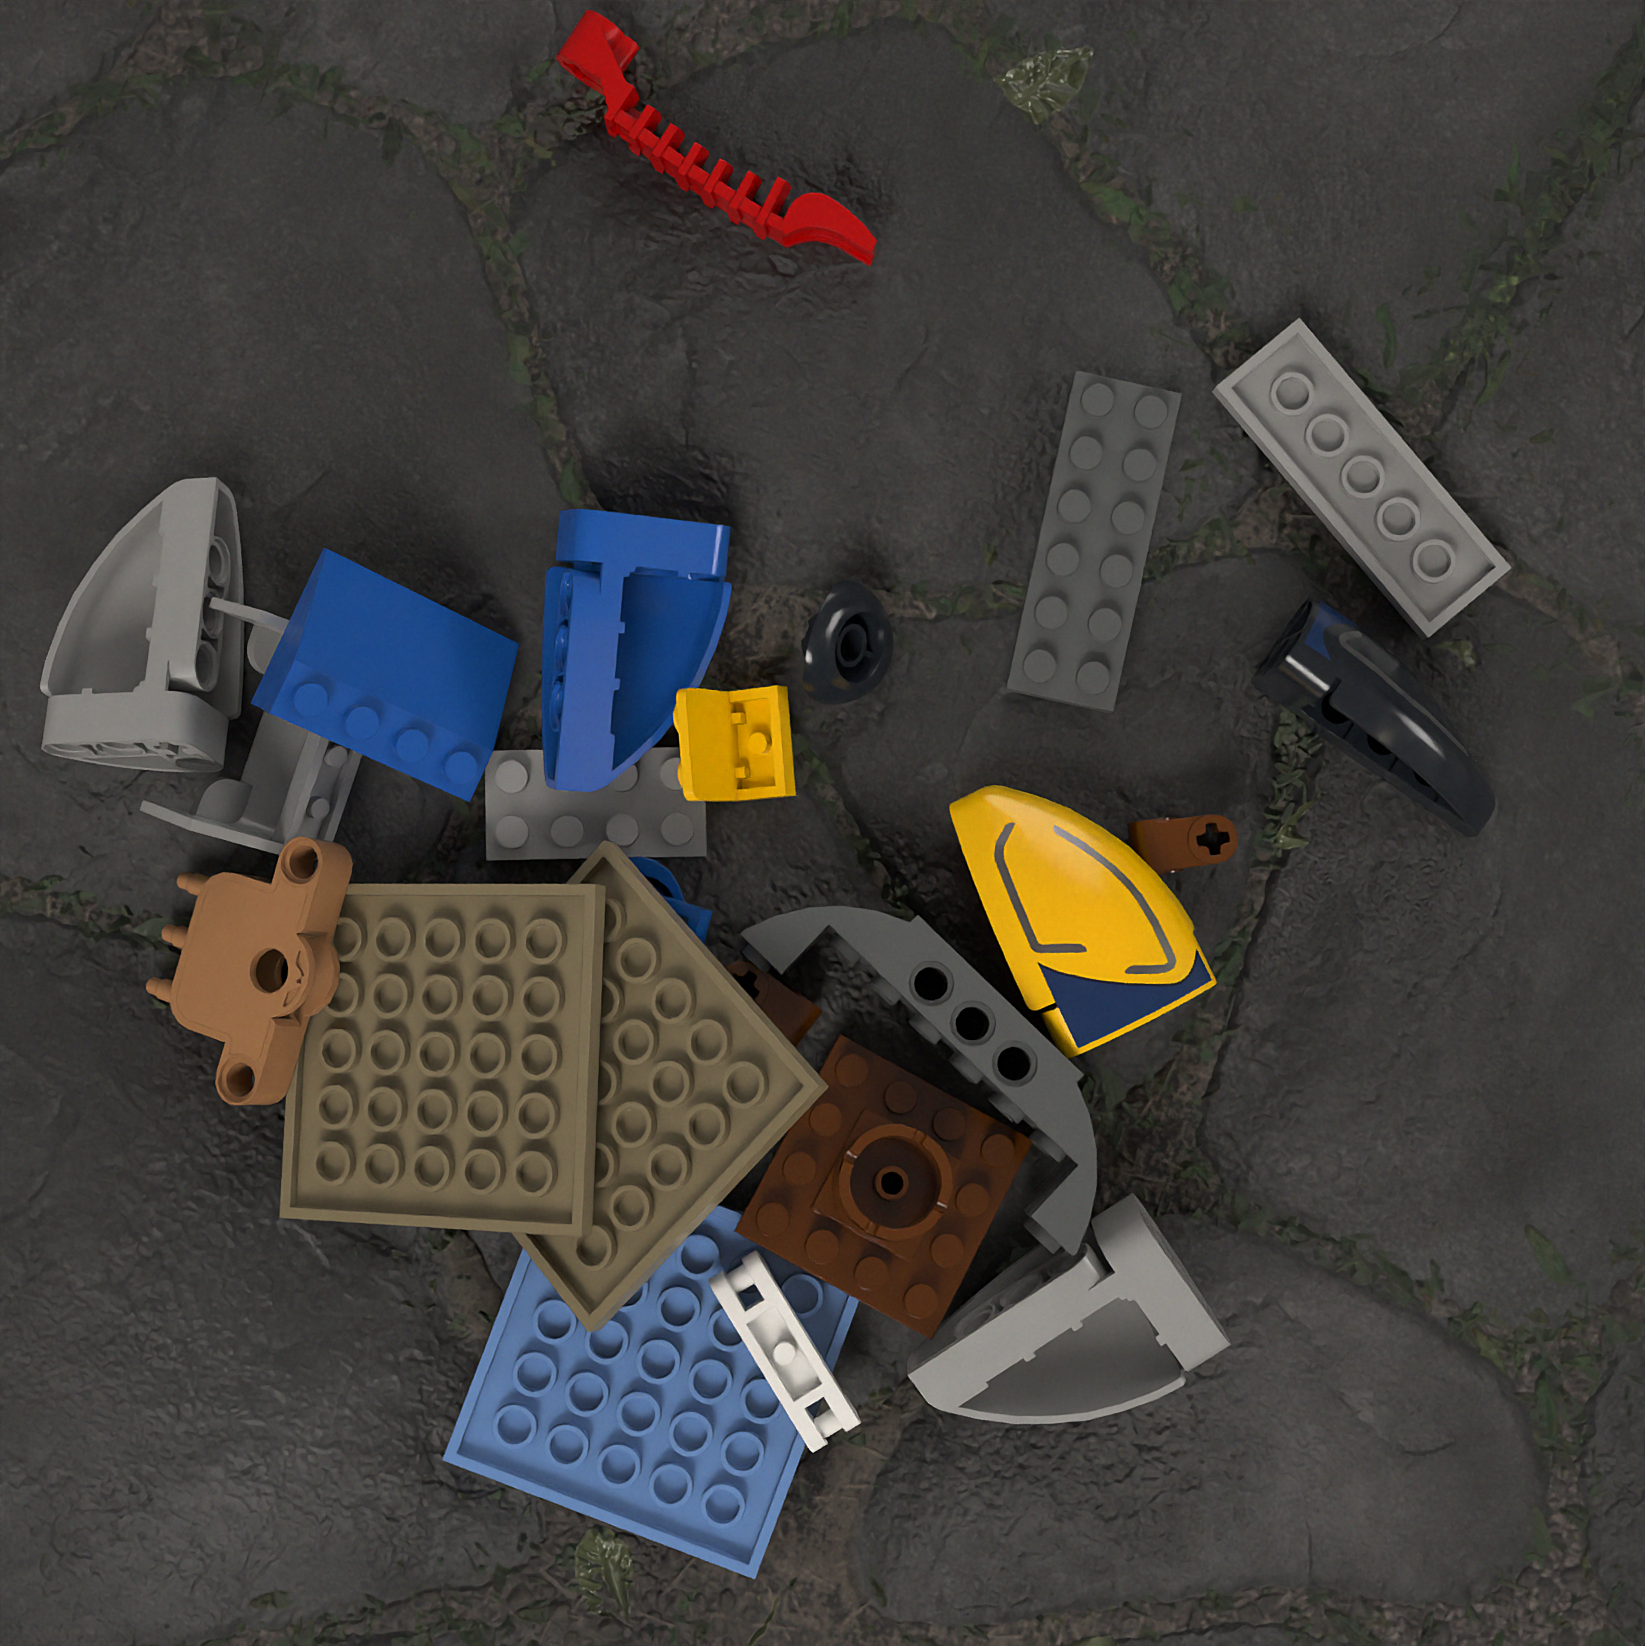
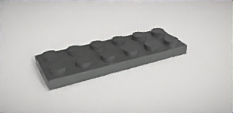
M1075 371L1006 681V691L1106 713L1114 711L1182 393Z

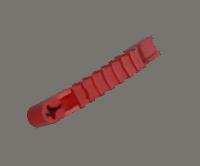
M592 10L585 11L556 55V59L572 76L605 97L608 111L604 115V120L610 136L615 139L617 136L621 137L629 143L628 147L632 153L637 156L643 154L651 161L656 171L661 174L664 171L676 179L681 189L686 192L690 189L701 196L706 206L712 209L714 206H717L726 212L731 222L737 225L742 222L752 228L756 237L765 240L768 236L786 248L804 242L828 243L871 267L876 256L877 240L855 215L831 197L815 192L803 194L792 202L783 219L778 214L792 188L786 180L780 177L776 178L761 207L752 201L762 184V180L758 175L748 170L737 191L727 186L734 172L731 164L719 158L712 173L709 174L702 169L709 156L706 148L694 142L686 157L677 152L685 137L684 132L680 128L670 123L661 139L655 136L654 133L663 118L661 113L649 104H647L642 113L637 111L635 108L639 103L640 97L635 87L626 82L623 73L640 47L631 38L624 35L614 23L601 14Z

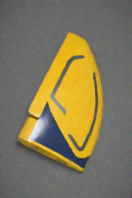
M999 785L985 786L950 803L949 809L972 878L1023 999L1030 1010L1036 1011L1046 1007L1040 1015L1056 1048L1067 1059L1123 1035L1176 1008L1217 984L1193 934L1195 930L1194 925L1179 900L1158 874L1133 849L1103 827L1068 807L1037 795Z

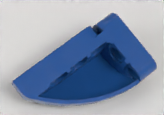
M571 509L559 511L555 561L573 563V567H549L545 575L541 703L544 776L546 785L549 788L592 792L607 786L649 751L674 723L673 711L676 705V693L679 689L698 688L716 650L727 616L732 585L729 582H724L727 574L731 527L599 510Z

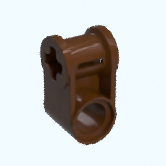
M1207 814L1178 819L1174 816L1127 823L1130 848L1157 875L1183 871V868L1218 864L1230 858L1238 846V833L1235 826L1229 819L1221 815ZM1205 824H1210L1212 833H1221L1223 837V843L1214 846V855H1210L1208 847H1198L1197 836L1206 832Z
M735 962L725 968L731 975L744 976L747 972H751L754 975L751 986L757 991L752 997L753 1001L795 1048L823 1012L786 983L779 982L769 973L763 974L751 962Z

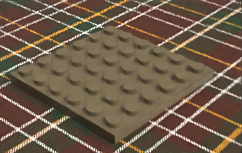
M605 840L566 883L606 886L592 1235L574 1237L512 1233L588 1332L599 1331L829 1087L617 844Z
M348 884L331 942L336 950L340 965L338 987L331 1002L318 1014L309 1018L291 1084L286 1093L279 1218L574 1237L592 1235L606 886L599 884Z

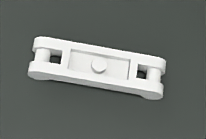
M754 1250L742 1258L743 1264L728 1274L722 1270L709 1278L708 1281L810 1451L814 1453L828 1444L827 1437L841 1428L847 1432L859 1425L861 1420L781 1291L765 1260L757 1250ZM755 1283L763 1297L745 1307L738 1293ZM824 1397L831 1409L814 1418L807 1407Z

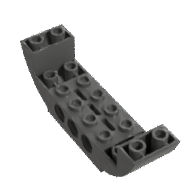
M848 906L808 907L776 915L745 929L740 934L742 939L748 944L741 951L743 955L763 974L766 975L774 969L783 977L828 930L834 936L828 945L850 967H853L860 961L874 975L868 984L887 1003L892 1006L900 1000L914 1013L908 1023L930 1044H936L941 1039L954 1052L948 1061L969 1082L977 1084L982 1079L994 1091L988 1100L1006 1118L1017 1124L1023 1119L1035 1130L1028 1137L1029 1140L1050 1160H1054L1060 1165L1020 1206L1030 1217L1023 1226L1052 1254L1060 1247L1071 1256L1078 1252L1091 1218L1097 1187V1148L1090 1114L1077 1085V1082L1084 1074L922 918L917 915L911 922H907L875 910ZM919 971H932L941 981V992L933 1001L924 1000L915 991L914 981ZM965 1008L976 1012L981 1021L979 1033L971 1040L961 1037L955 1025L956 1017ZM1011 1047L1018 1053L1021 1064L1017 1074L1012 1078L1006 1079L998 1071L997 1061L1000 1053L1006 1048Z

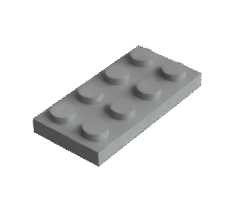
M680 747L651 748L634 765L607 786L592 792L549 788L546 785L544 776L543 750L493 751L485 768L486 860L588 859L604 840L616 843L627 857H707L706 801H687L684 796L677 773L678 764L681 760Z

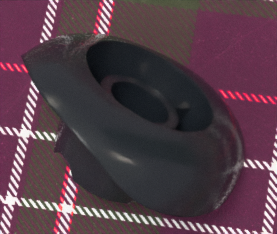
M838 581L831 588L819 612L808 620L809 627L805 637L801 640L802 653L805 657L802 673L804 690L814 701L826 705L849 703L874 690L888 670L894 646L891 623L877 596L867 587L855 581Z

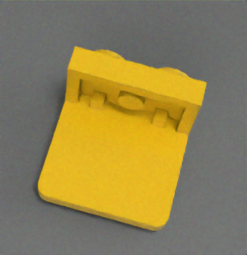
M775 685L729 692L700 688H683L677 691L676 705L673 711L674 725L679 733L681 758L677 773L687 801L741 802L796 796L787 686Z

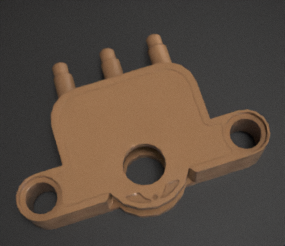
M310 837L291 839L283 847L279 855L272 880L264 877L222 872L209 877L199 873L192 874L184 871L177 877L178 887L198 896L189 928L168 924L161 932L163 940L182 949L174 979L152 977L146 983V990L148 993L156 995L158 999L169 1002L173 1015L182 1026L225 1042L216 1072L215 1083L217 1092L222 1100L230 1105H271L279 1102L286 1095L291 1084L309 1018L318 1014L331 1002L338 987L340 965L336 950L331 942L353 865L350 853L346 847L339 843ZM318 856V867L314 873V861ZM286 959L288 976L283 985L281 970ZM253 1072H254V1076H255L254 1086L252 1085V1074H253Z

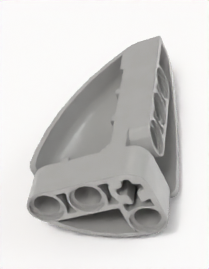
M217 477L183 479L165 489L115 535L93 563L74 592L57 627L45 660L40 681L41 691L49 696L41 747L44 752L89 763L140 770L216 772L223 769L229 720L236 719L241 714L244 668V620L209 608L212 597L244 605V590L236 503L232 492Z
M1131 1193L1091 1219L1092 1227L1088 1224L1078 1252L1074 1256H1071L1061 1247L1052 1254L1041 1243L1030 1250L948 1317L938 1327L932 1340L926 1338L911 1353L906 1365L908 1377L925 1400L941 1411L975 1419L1010 1424H1055L1091 1420L1126 1411L1156 1400L1185 1384L1184 1371H1191L1230 1346L1231 1342L1195 1282L1139 1199Z

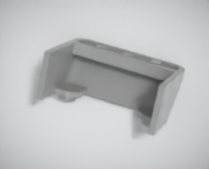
M212 597L209 608L254 624L247 645V655L252 667L259 673L264 674L289 620L260 609ZM264 711L240 781L227 777H214L206 781L196 793L190 813L146 800L142 801L140 811L190 831L280 855L283 847L296 837H310L333 842L362 754Z

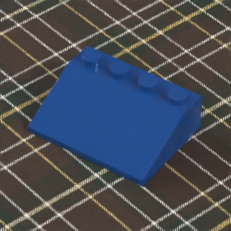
M323 548L251 704L276 717L470 802L494 750L519 644L333 551Z

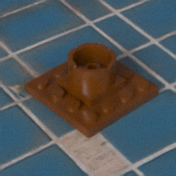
M840 1034L818 1073L829 1087L786 1132L738 1221L734 1232L932 1340L1032 1142L1027 1136ZM886 1173L893 1175L898 1182V1188L893 1195L887 1194L881 1186L882 1177Z

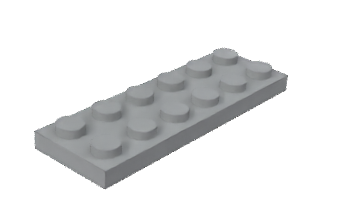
M1300 318L1295 320L1212 391L1421 640L1429 638L1511 569V566Z

